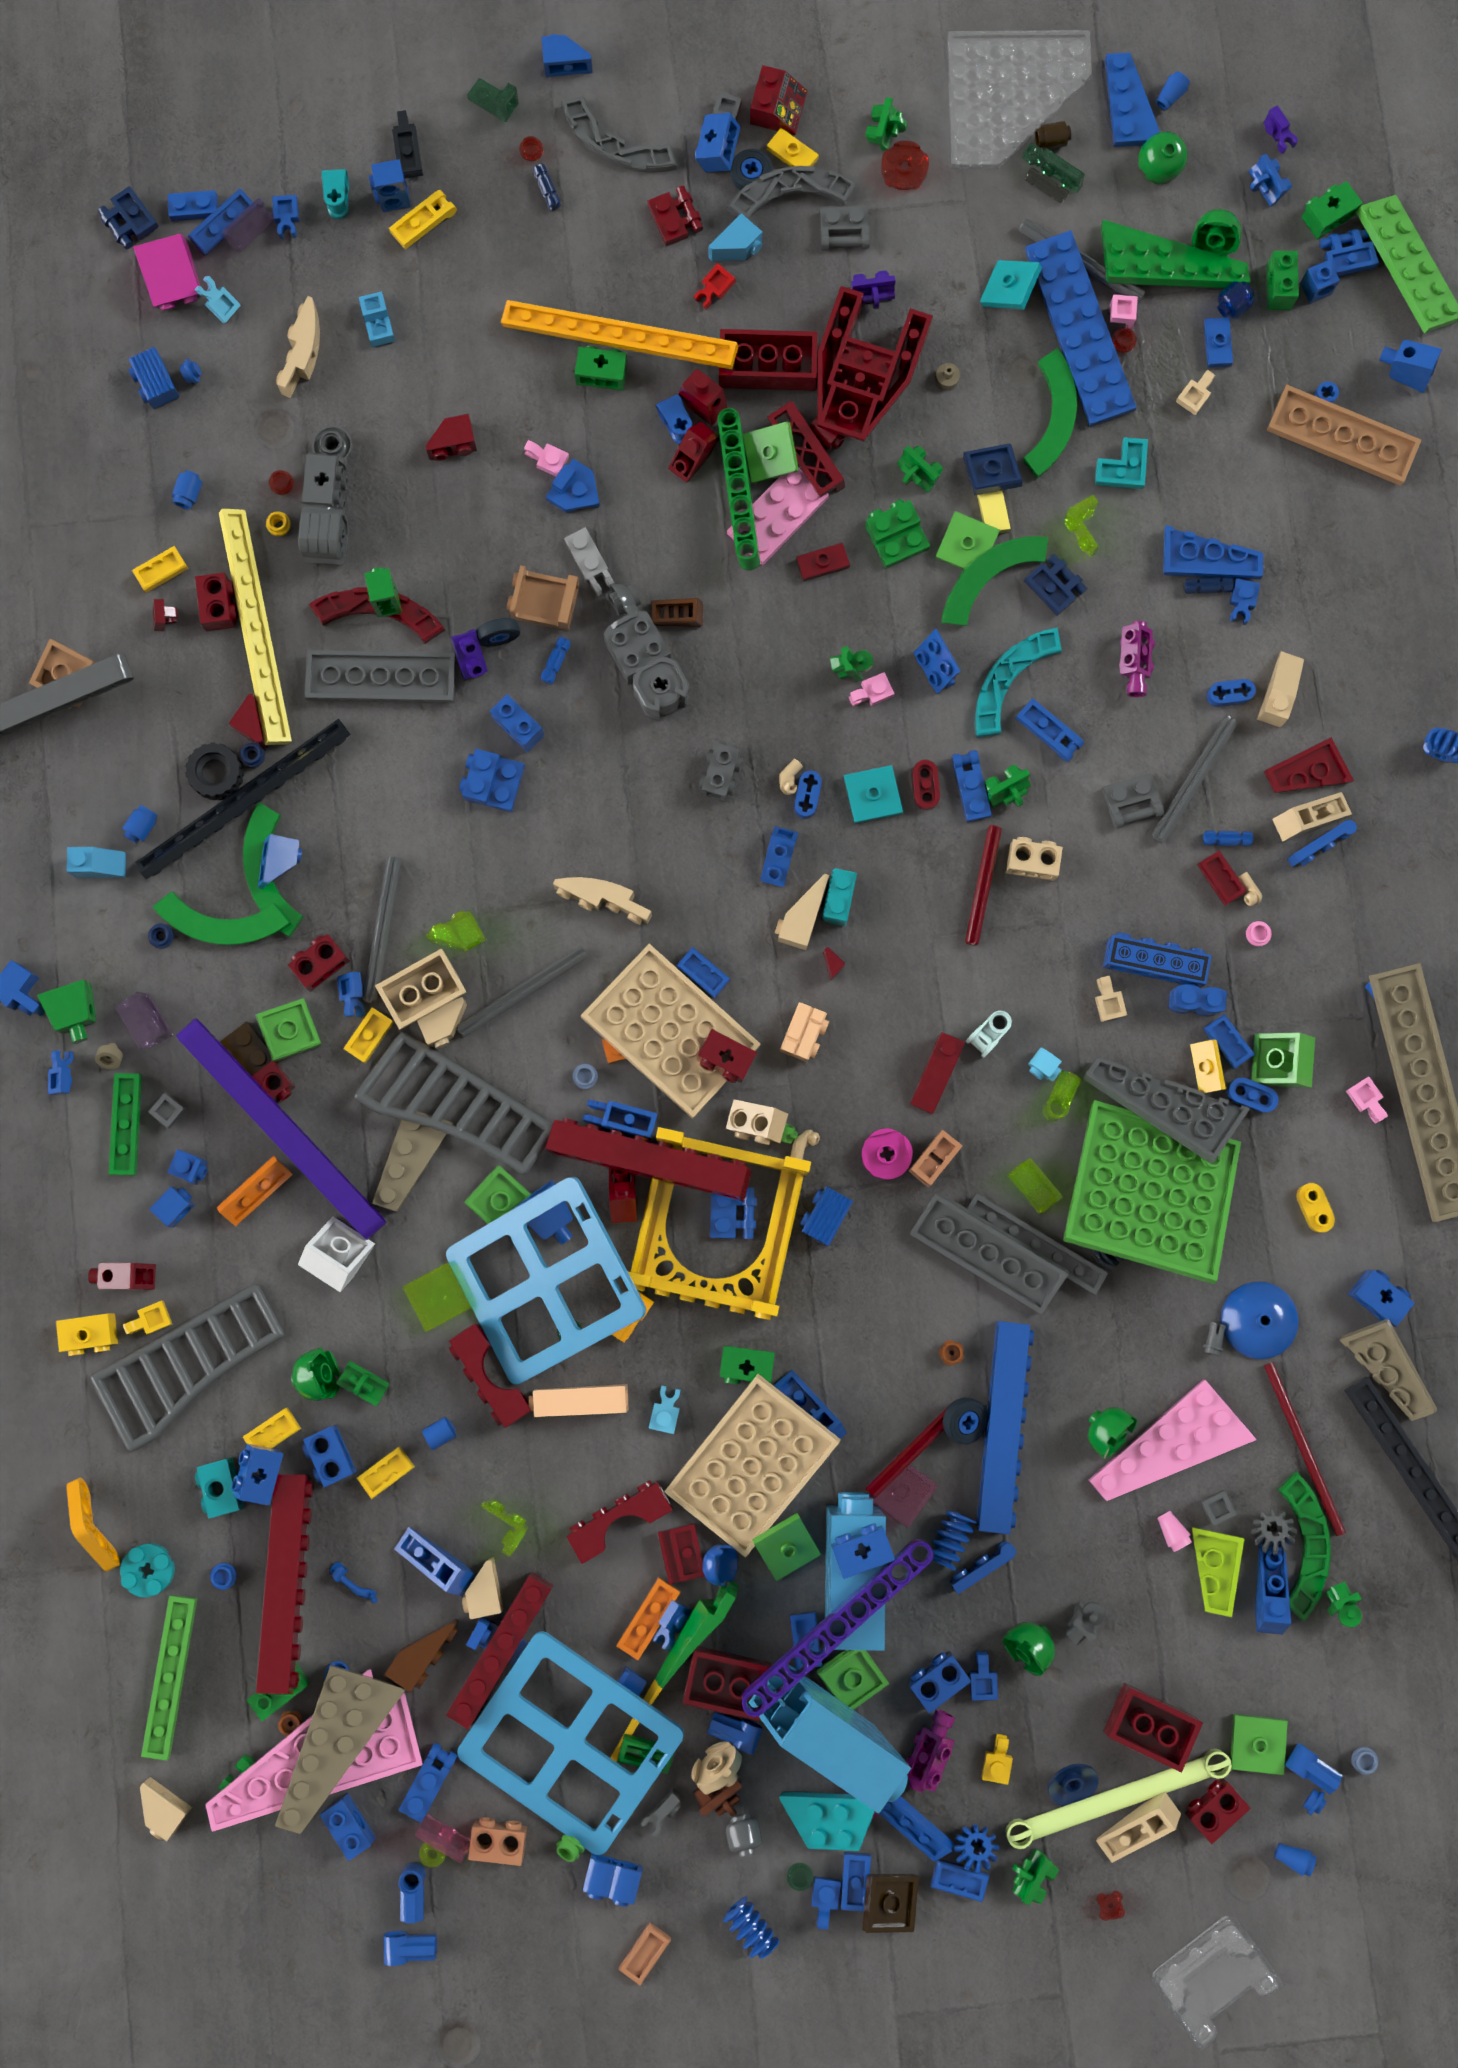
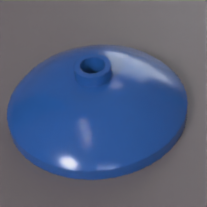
M1250 1282L1239 1286L1228 1296L1223 1305L1221 1324L1226 1326L1224 1336L1236 1351L1247 1357L1256 1359L1275 1357L1292 1344L1297 1334L1299 1321L1294 1302L1284 1290L1271 1283ZM1264 1315L1268 1318L1266 1325H1263L1260 1321Z

